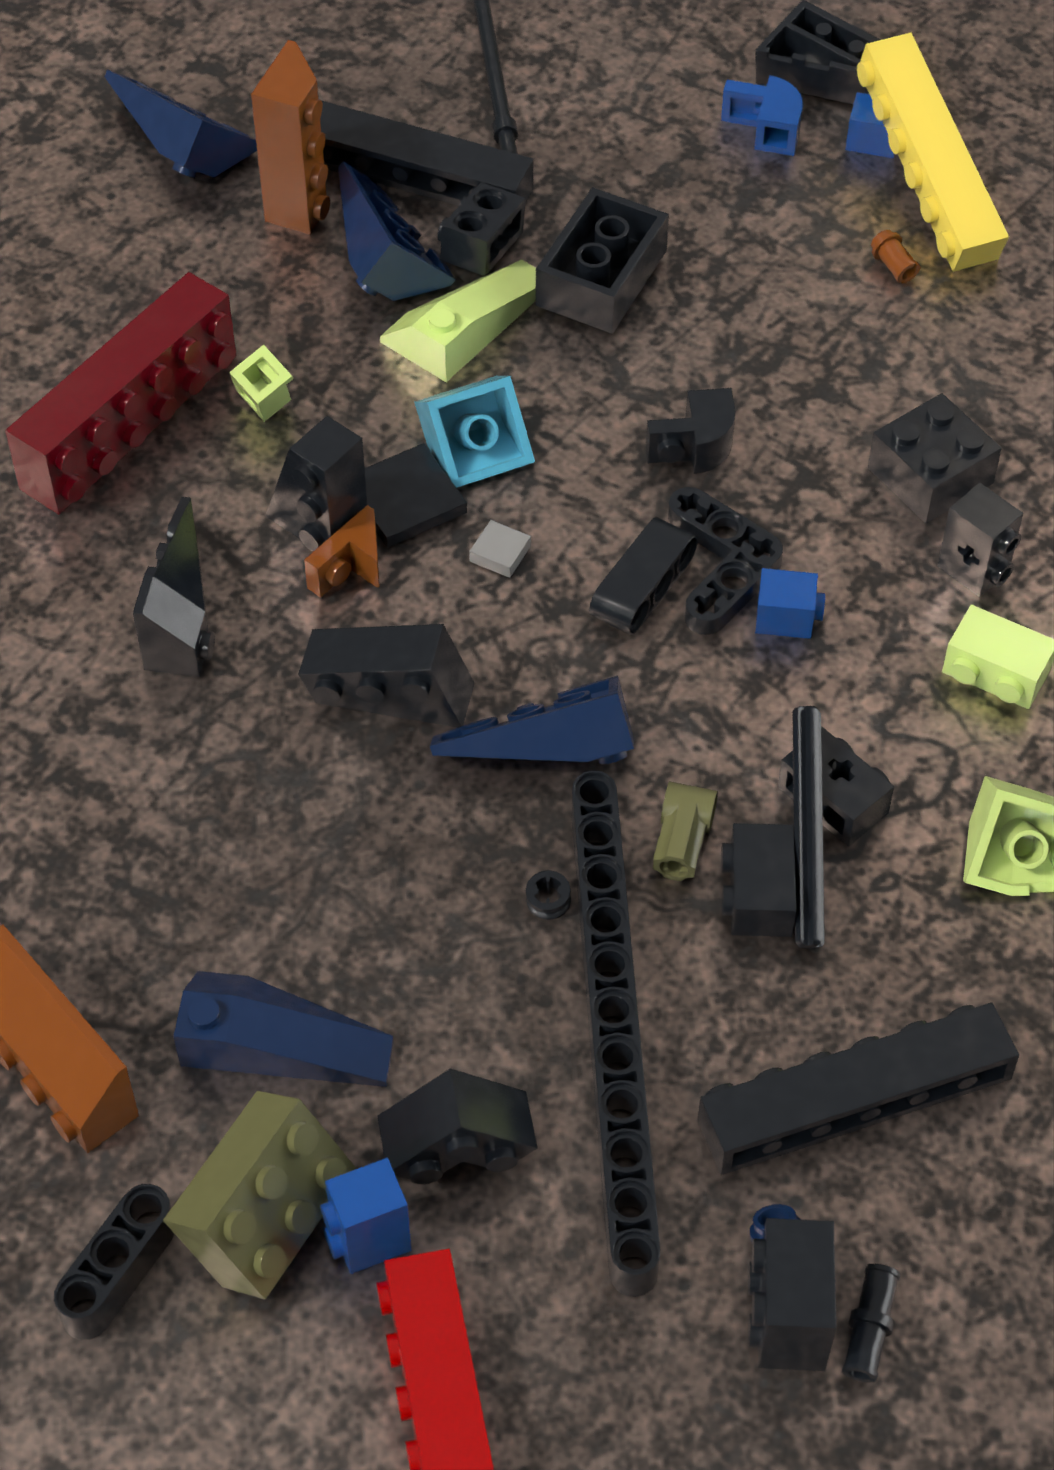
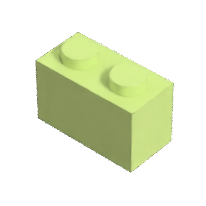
M970 605L948 643L942 673L952 676L963 684H970L994 694L1005 702L1015 703L1030 709L1052 668L1054 661V639L979 607Z

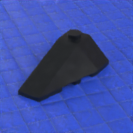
M181 497L168 524L167 543H159L156 549L157 566H148L144 574L133 610V617L144 670L200 677L204 659L210 660L212 658L215 634L213 631L208 630L191 497Z

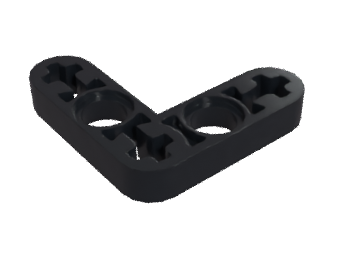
M684 487L673 492L669 499L668 520L670 524L697 536L700 545L724 559L686 599V625L693 632L701 635H710L723 629L759 592L762 568L780 569L783 545L775 535L702 490L694 487ZM728 526L733 528L737 535L728 539L720 538L713 533V530L717 527ZM731 576L739 577L746 582V586L737 590L729 589L722 584V580ZM715 597L717 600L715 602L714 613H712L707 610L714 604ZM698 609L705 613L703 615L698 613Z

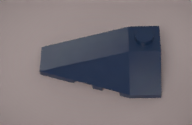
M107 69L104 77L157 151L174 161L172 169L191 178H195L197 172L214 178L257 151L256 139L227 124H221L206 117L207 114L179 103L174 98L137 80Z
M342 162L338 167L348 258L358 276L356 279L357 284L372 296H377L380 293L393 301L451 286L456 279L446 263L440 260V255L436 250L429 248L427 252L425 251L421 243L417 241L422 234L415 226L408 224L397 214L400 209L375 180Z
M617 675L557 693L559 698L553 702L554 705L545 708L543 704L534 705V703L522 705L517 707V710L507 714L508 721L502 723L498 722L497 717H489L433 736L430 744L432 756L589 762L598 759L599 764H609L627 757L626 751L634 749V737L619 677Z
M197 971L183 990L173 1036L181 1067L387 1087L394 1038L390 1034L250 976Z

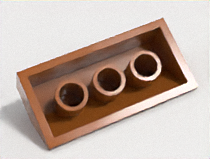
M288 40L251 93L265 222L310 235L319 220L323 221L326 218L330 209V197L326 195L325 183L328 167L324 164L323 159L325 134L321 132L320 122L323 103L318 98L317 79L295 41Z
M1 925L0 1063L7 1070L15 1066L24 1077L20 1080V1083L33 1103L39 1106L45 1102L54 1114L50 1116V1119L64 1140L69 1143L76 1139L83 1149L89 1153L139 1117L127 1067L4 925Z

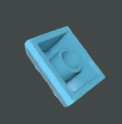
M511 376L490 377L414 402L427 446L456 488L535 462Z

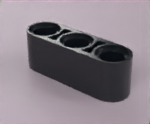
M658 517L653 518L600 583L592 597L589 614L631 636L634 635L691 562L697 549L698 537Z
M140 1184L131 1188L59 1281L54 1291V1303L63 1327L71 1337L79 1340H90L101 1335L171 1242L175 1233L163 1221L171 1210V1204L167 1193L161 1187L153 1184ZM147 1212L160 1214L153 1222L143 1224L136 1222L141 1215ZM124 1255L128 1257L118 1267L109 1268L104 1266L105 1262L113 1256ZM91 1299L95 1301L94 1305L87 1311L80 1313L70 1311L72 1306L80 1300Z

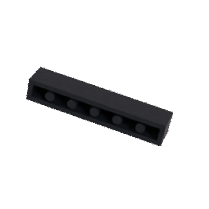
M322 101L323 109L320 122L321 132L325 134L323 159L328 170L338 172L340 164L345 162L372 178L378 184L459 206L462 198L465 195L469 196L480 182L525 197V203L533 191L534 158Z
M992 1002L978 1007L965 1005L953 1010L945 1018L929 1023L924 1020L915 1021L902 1028L898 1033L883 1038L869 1036L859 1040L851 1048L834 1054L820 1052L807 1058L803 1064L784 1070L779 1067L767 1069L758 1074L754 1080L735 1086L731 1083L718 1085L700 1097L697 1122L720 1175H724L1011 1080L1019 1053Z

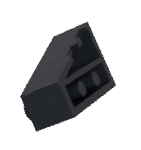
M802 0L756 48V83L767 85L771 75L789 82L799 93L854 104L857 92L869 94L867 87H863L860 84L857 76V65L861 60L865 45L881 39L806 0Z
M329 416L324 417L289 448L266 517L299 538L309 550L315 551L367 506L362 437Z
M444 624L312 629L298 673L317 704L457 728L464 725L475 684Z

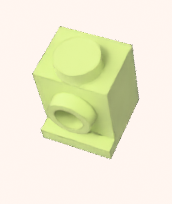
M264 344L229 372L236 391L264 422L291 401L286 384L293 380V377Z

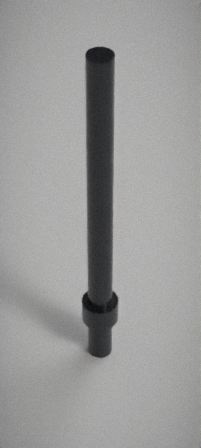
M473 0L495 118L492 123L494 139L500 145L501 150L518 154L515 142L518 138L515 119L510 115L489 0Z

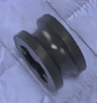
M546 870L536 873L527 882L525 890L528 909L533 915L541 919H557L570 908L571 889L569 881L564 875L557 871ZM547 888V892L550 893L551 888L557 890L558 900L550 903V899L547 898L546 903H542L539 891Z

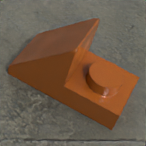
M367 505L304 559L307 589L321 598L332 587L341 585L351 571H354L378 588L380 586L375 513L373 508Z

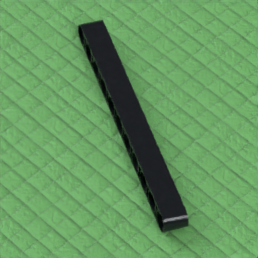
M592 770L582 773L573 782L571 819L608 1268L611 1283L618 1292L626 1296L638 1297L651 1291L657 1282L660 1240L617 787L615 781L608 774ZM590 801H597V802H600V803H598V804H591V803H588V802H590ZM599 842L605 845L595 846L590 843ZM602 884L609 886V888L599 889L594 887V885ZM606 927L611 928L614 931L604 933L596 929ZM611 971L619 975L610 978L604 977L600 973ZM615 1016L623 1019V1021L619 1023H608L603 1019L605 1017ZM620 1062L628 1067L623 1070H613L606 1065ZM617 1109H625L633 1115L627 1118H617L611 1115L610 1112ZM629 1157L635 1160L637 1164L632 1167H621L614 1161L617 1158ZM632 1206L639 1209L642 1214L638 1217L630 1218L621 1215L618 1210L622 1207ZM634 1256L645 1260L647 1265L640 1269H631L621 1261Z

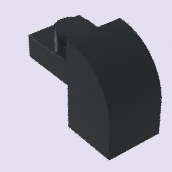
M732 388L687 391L685 418L647 420V462L674 463L692 460L694 474L707 472L721 465L729 456L733 444L736 411Z

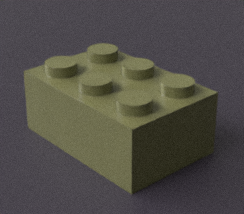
M257 1091L163 1221L223 1288L266 1299L323 1217L320 1205L328 1202L325 1181L353 1171L356 1167L300 1099Z

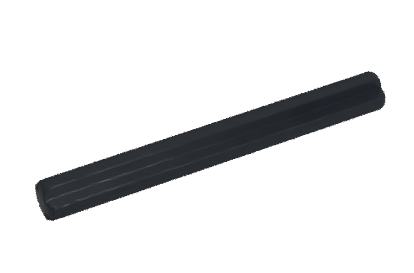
M799 706L794 708L792 712L796 887L795 942L799 948L815 949L823 947L825 943L821 713L815 706Z

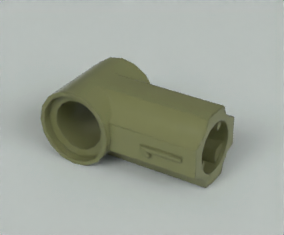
M669 781L661 813V824L663 825L653 860V869L660 872L664 878L682 881L686 878L695 877L705 833L710 834L718 791Z

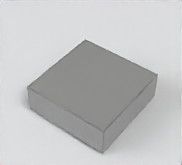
M490 520L470 549L469 561L510 578L531 547V536Z

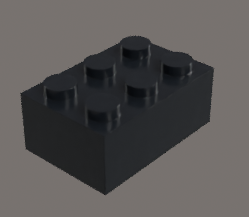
M592 187L536 268L535 306L613 334L667 251L669 214Z

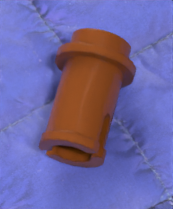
M891 230L881 231L871 242L873 257L883 261L898 283L905 284L911 281L919 273L920 264L913 259L902 245L903 239L899 233L892 232Z

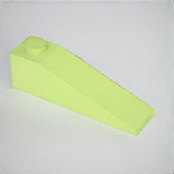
M521 259L408 311L380 336V343L447 382L535 302L536 267Z
M985 776L969 821L963 881L1010 896H1030V893L1054 892V797Z

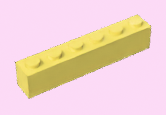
M912 33L867 43L861 60L857 65L859 82L863 87H867L873 100L874 114L879 121L882 120L888 132L890 148L894 154H898L904 166L905 180L911 189L914 188L919 198L922 217L925 222L931 224L934 230L940 255L943 258H947L953 272L998 260L1009 235Z

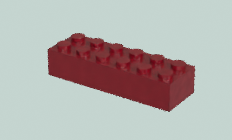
M191 272L186 273L5 430L19 490L59 515L69 505L79 501L85 491L103 475L109 474L114 469L116 463L133 448L139 447L144 442L146 436L162 422L169 420L175 411L192 395L198 394L213 376L221 369L227 368L237 356L229 295Z

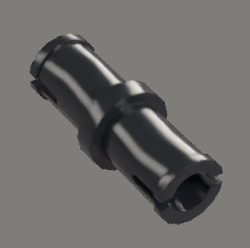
M876 1263L866 1266L858 1308L851 1310L848 1324L853 1330L845 1364L841 1371L845 1376L853 1380L867 1383L877 1380L885 1337L890 1336L893 1331L894 1320L890 1317L897 1283L901 1276L896 1269Z

